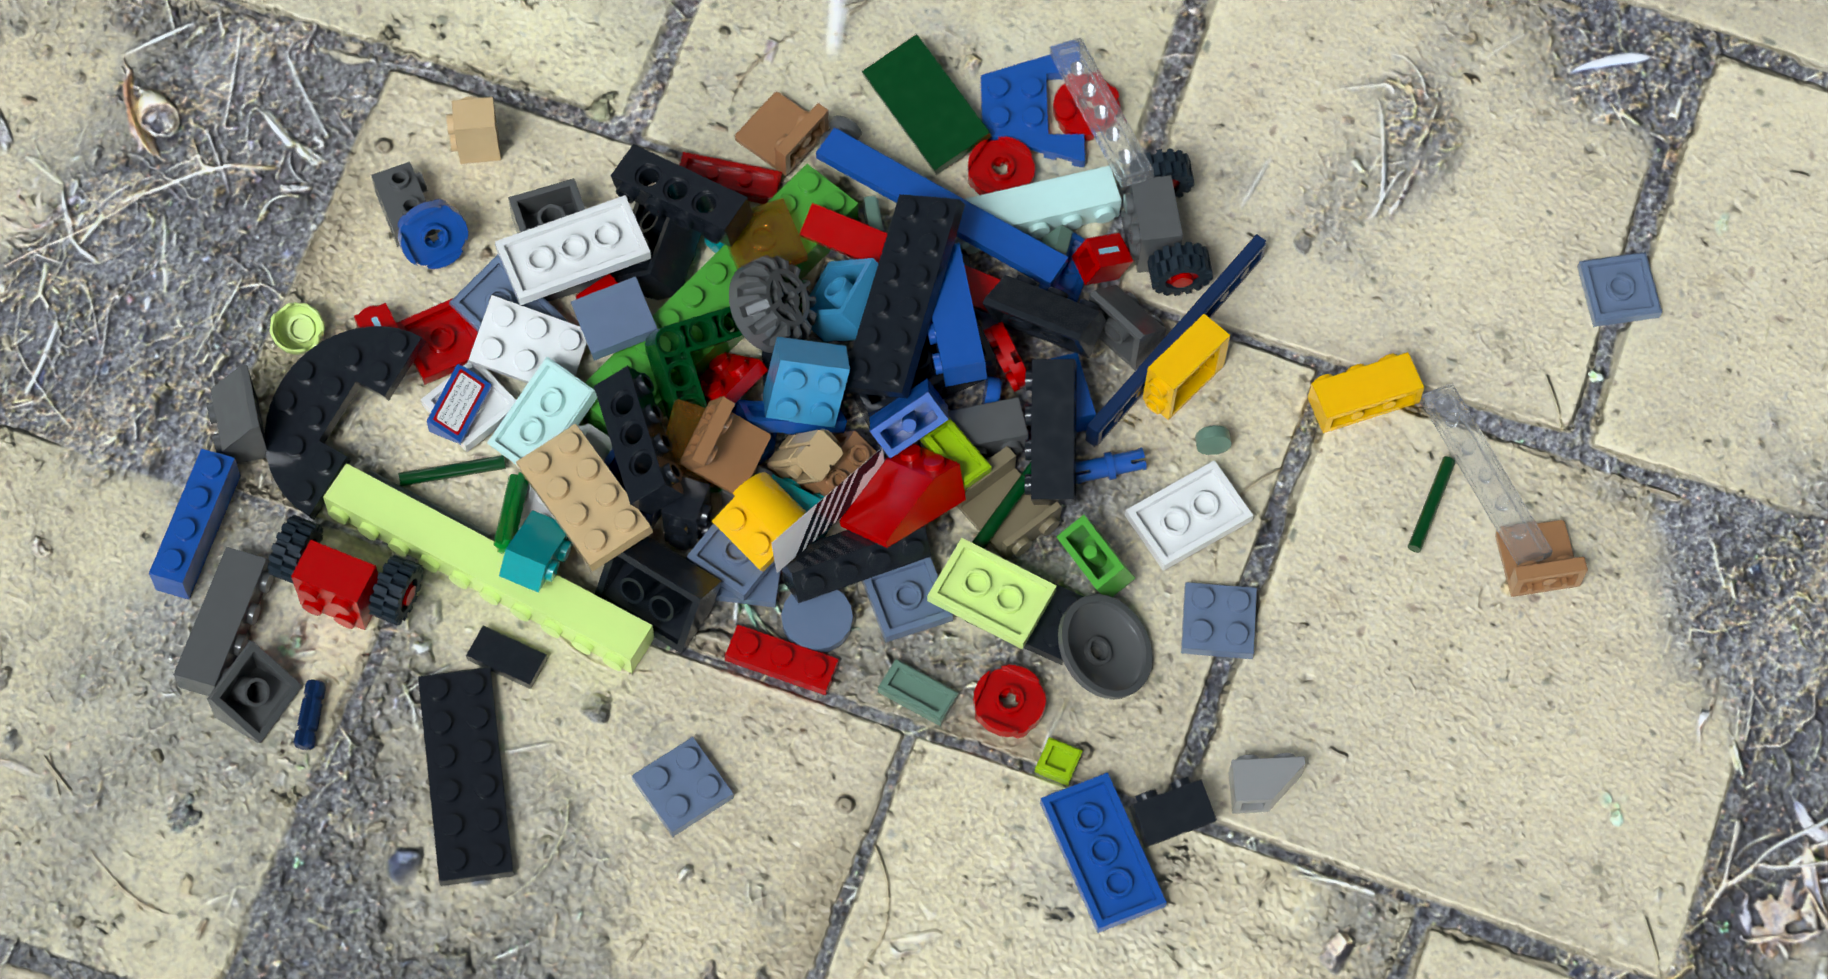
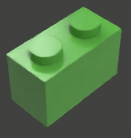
M1085 515L1081 516L1056 536L1096 590L1102 595L1113 597L1136 579L1101 532Z

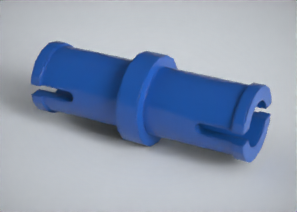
M1143 448L1113 455L1110 451L1103 453V457L1080 462L1076 461V472L1089 470L1088 472L1076 474L1077 484L1106 477L1109 480L1117 478L1116 475L1147 470L1146 461L1131 462L1132 460L1145 458Z

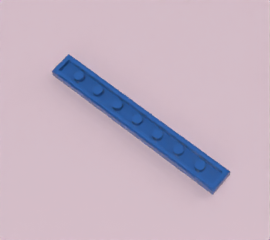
M835 127L816 152V159L897 203L899 194L960 199L965 204L956 237L1048 288L1054 284L1068 263V257Z

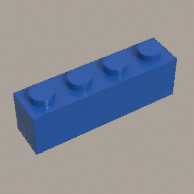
M954 243L931 319L932 323H930L927 333L930 345L937 344L938 353L932 354L936 375L943 374L945 387L987 379L985 358L960 243Z
M201 448L149 571V576L155 590L190 599L241 477L235 458Z

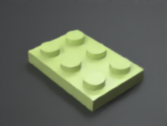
M961 538L928 593L927 601L1023 649L1054 596L1057 585Z

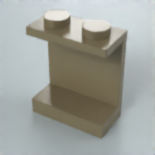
M1008 446L987 460L992 466V471L966 489V500L957 505L959 510L978 531L982 529L1021 475L1015 468L1016 455ZM1024 494L990 540V545L1005 560H1008L1014 554L1017 557L1021 556L1031 547L1033 540L1041 534L1043 536L1051 534L1059 526L1062 506L1058 502L1051 506L1034 505L1031 501V495Z

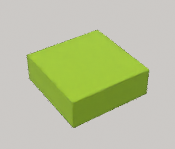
M1049 737L1035 767V773L1069 786L1083 750Z

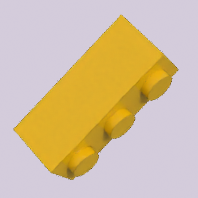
M1392 353L1383 356L1378 362L1366 366L1364 364H1356L1344 373L1334 376L1332 374H1325L1318 377L1311 383L1307 398L1322 432L1327 433L1420 403L1424 386L1409 353L1400 355Z

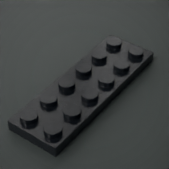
M899 194L849 359L850 371L845 387L847 392L908 399L964 212L965 204L960 199Z
M486 667L418 676L440 886L513 877L514 870L491 669Z

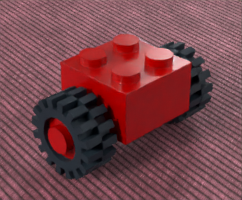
M297 515L290 516L287 519V523L284 522L281 526L282 531L281 533L278 532L276 536L277 541L273 543L271 548L273 552L269 555L268 559L270 561L268 573L294 584L300 605L305 611L316 616H321L323 613L333 617L336 623L348 629H353L355 626L366 630L372 616L397 626L406 620L408 612L410 613L413 608V602L417 600V592L420 591L422 586L420 584L424 576L422 574L424 572L422 565L393 555V557L388 559V563L385 562L382 573L378 574L376 565L320 544L323 540L322 533L324 531L321 525Z

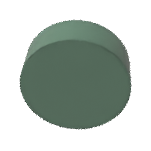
M1207 426L1199 430L1195 435L1197 450L1205 455L1223 453L1232 444L1230 431L1223 426Z

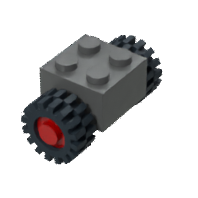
M1162 149L1156 150L1155 154L1147 152L1145 153V158L1139 156L1136 158V162L1130 164L1131 180L1129 193L1123 196L1125 210L1121 211L1122 227L1124 231L1129 230L1130 240H1127V247L1133 261L1135 260L1137 273L1149 272L1152 289L1156 293L1160 294L1163 292V295L1166 296L1174 293V296H1180V292L1190 294L1192 289L1199 291L1202 289V285L1207 286L1210 284L1209 280L1213 279L1207 247H1202L1200 243L1192 245V242H1186L1185 245H1182L1183 232L1176 197H1183V192L1189 193L1191 187H1194V177L1189 155L1187 153L1183 154L1181 150H1177L1174 153V149H1167L1166 152H1162Z

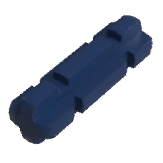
M311 679L305 684V698H302L297 722L299 730H296L294 737L295 747L301 750H312L315 745L316 736L314 732L318 731L323 706L321 700L324 699L326 692L325 683L320 680Z

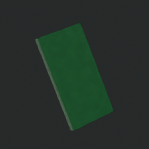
M917 34L862 71L865 79L936 175L971 152L977 144L992 137L989 130Z

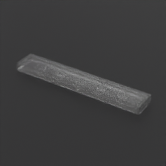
M1082 38L1050 46V56L1121 188L1153 179V167Z
M1450 383L1422 394L1420 402L1516 564L1519 565L1527 561L1538 562L1551 557L1553 552L1551 546L1454 384Z

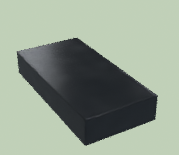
M482 626L466 654L468 661L483 668L490 667L492 672L529 689L532 688L548 660L547 654L486 626Z

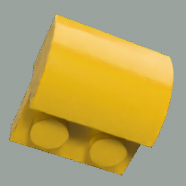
M766 472L758 473L742 483L733 492L735 497L712 520L737 548L763 572L774 562L771 543L806 513Z

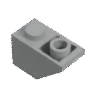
M1281 753L1273 756V758L1259 759L1256 755H1243L1238 757L1237 760H1232L1228 772L1232 814L1269 812L1302 776L1305 756L1295 757L1291 753Z

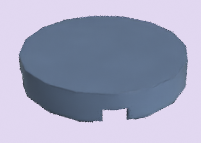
M839 590L798 603L791 593L785 601L781 613L783 632L789 642L817 652L820 651V653L830 652L841 646L850 635L853 615L851 604Z

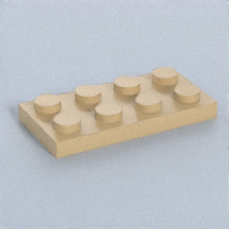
M576 423L516 461L518 469L592 572L653 533L650 524L639 509L630 505L627 493Z

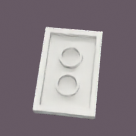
M491 295L468 362L529 383L546 357H549L570 373L576 375L587 342L580 326Z
M1215 460L1125 511V517L1163 571L1250 523L1253 519L1252 512Z

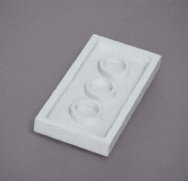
M626 195L495 241L496 250L520 305L651 259V252Z

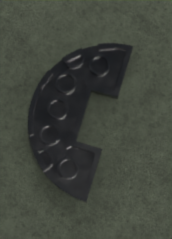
M386 326L361 327L344 331L320 342L306 352L289 369L279 384L266 418V457L269 469L281 492L296 508L312 520H315L325 504L323 497L346 463L350 464L352 461L346 455L326 445V440L360 386L388 401L391 399L426 343L421 336L406 330Z

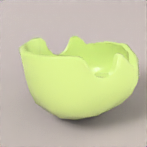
M287 303L272 315L269 332L275 344L289 354L302 355L323 340L325 323L319 311L309 304Z

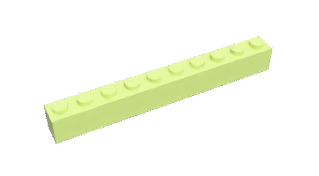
M347 463L323 497L328 515L336 522L344 525L348 522L357 527L358 531L366 538L373 541L378 538L384 541L396 554L406 557L408 554L416 558L419 564L426 570L433 573L440 571L449 576L450 581L463 589L470 587L478 591L479 595L492 605L500 603L508 607L510 612L518 619L528 622L530 619L538 623L548 635L555 638L562 636L570 640L577 650L589 655L592 652L603 658V662L614 670L621 671L624 669L633 673L654 640L653 625L557 574L552 582L548 580L545 582L539 593L499 577L504 554L497 552L498 548L493 545L494 541Z

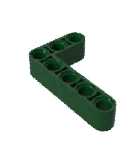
M730 306L664 326L650 333L645 341V350L678 452L682 456L707 407L690 353L729 342L742 336L734 321ZM725 316L733 320L735 326L733 332L725 328L723 322ZM693 325L700 328L703 333L701 342L696 341L692 336L691 330ZM661 335L666 336L671 342L669 352L664 351L660 346L659 339ZM672 369L680 372L682 376L680 386L674 384L671 380L670 373ZM683 403H687L692 408L693 415L691 420L685 418L682 414L681 407ZM687 469V478L705 483L703 477ZM714 484L710 487V494L720 492L723 489Z

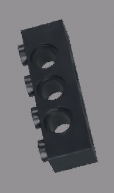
M635 144L630 147L611 174L616 193L619 197L626 195L629 203L635 201L645 206L655 216L660 217L664 215L673 219L679 227L685 230L694 229L702 233L708 241L715 244L721 242L732 247L754 216L748 197Z
M627 365L596 384L594 389L629 503L633 507L652 515L685 495L681 484L682 473L675 464L671 453L673 445L670 438L665 434L662 425L664 417L655 402L652 393L654 385L651 379L645 373H640Z

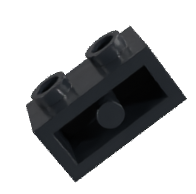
M682 477L681 484L685 495L663 507L662 520L665 541L669 542L676 549L688 550L689 548L693 549L713 525L711 520L712 505L709 484Z
M1190 776L1169 783L1171 790L1158 795L1156 789H1152L1135 796L1137 803L1129 806L1144 848L1217 821L1202 779L1192 782Z

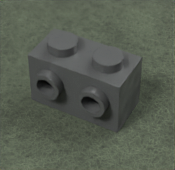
M410 162L371 175L376 196L397 247H400L398 242L399 219L406 215L413 207L429 202L426 201L423 195L427 191V187L422 173H414ZM436 230L428 231L425 238L436 234Z

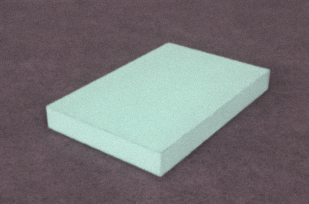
M546 357L487 444L516 464V461L575 423L578 426L597 399L596 392L554 360Z

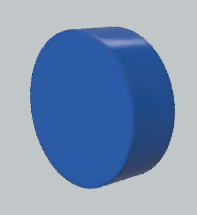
M987 376L982 404L999 401L1001 393L1000 378Z

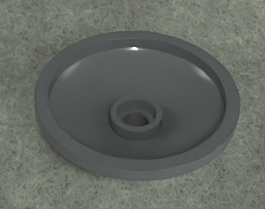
M1100 594L1082 597L1066 609L1059 624L1058 644L1063 662L1076 682L1088 692L1105 699H1122L1137 692L1147 681L1152 667L1150 639L1137 615L1119 600Z

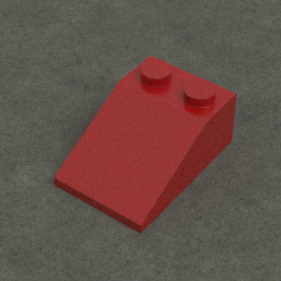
M911 444L892 458H887L839 520L840 526L881 546L890 547L966 500L960 463L916 444Z

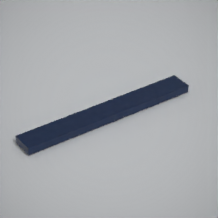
M1258 234L1252 238L1087 425L1085 441L1094 447L1103 441L1143 395L1148 367L1203 314L1209 318L1214 315L1263 259L1266 248L1265 239Z

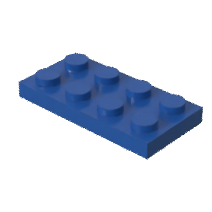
M1108 773L1040 798V805L1097 933L1166 907L1167 902Z

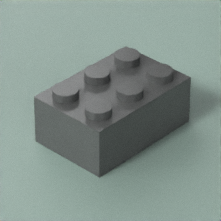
M574 178L508 197L511 217L517 233L585 210ZM604 276L545 296L544 298L549 302L582 292Z

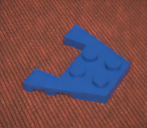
M1080 47L1069 48L981 75V120L992 136L988 139V142L998 140L999 137H1011L1025 144L1029 150L1042 153L1044 158L1055 161L1056 158L1071 161L1073 166L1085 167L1084 134L1048 133L1046 80H1068L1075 74H1081Z

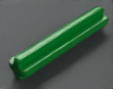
M521 472L517 475L511 474L508 477L493 543L498 548L497 552L500 554H504L507 546L519 529L529 484Z

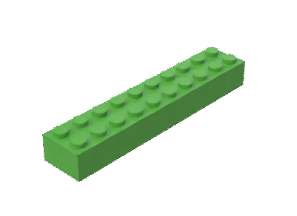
M806 164L752 217L732 247L724 245L652 316L657 329L729 307V287L734 273L742 265L762 256L768 255L771 258L775 256L784 258L789 261V265L793 264L801 269L798 278L802 280L831 251L829 248L799 237L811 204L815 203L858 221L859 203L809 164ZM725 316L723 320L724 326L728 331L733 332L735 328L734 322L730 317ZM693 325L691 330L692 336L696 341L701 342L703 333L700 328ZM661 335L659 339L660 346L664 351L669 352L671 342L666 336ZM742 335L729 342L690 353L698 377L709 368L713 358L724 352L729 353L744 336ZM645 341L615 352L585 382L594 389L596 384L628 365L640 373H645L651 379L654 385L652 393L655 402L662 411L663 417L666 416L645 350ZM672 369L670 373L671 380L674 384L680 386L682 376L680 372ZM596 399L583 419L609 436L598 399Z

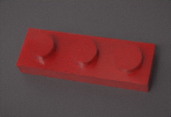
M738 624L725 653V661L825 696L839 665V659Z

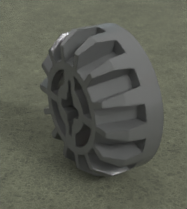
M766 255L742 265L734 273L729 287L730 309L738 329L753 346L768 353H773L777 337L806 340L810 336L817 314L810 310L816 303V297H809L806 287L811 284L810 281L806 279L800 280L798 276L801 269L793 264L789 265V261L779 256L771 258Z

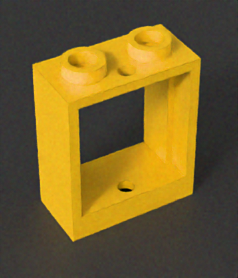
M1203 314L1148 367L1143 393L1146 406L1153 413L1161 414L1167 420L1175 415L1224 367L1230 334L1207 315Z

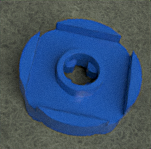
M443 199L421 203L413 207L398 221V242L403 254L412 264L424 265L428 269L443 268L456 261L463 252L462 247L465 244V239L468 240V228L462 215L455 207L449 205ZM439 229L441 231L437 233V240L425 239L428 231Z

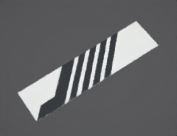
M883 448L878 450L771 543L777 573L846 513L884 463Z

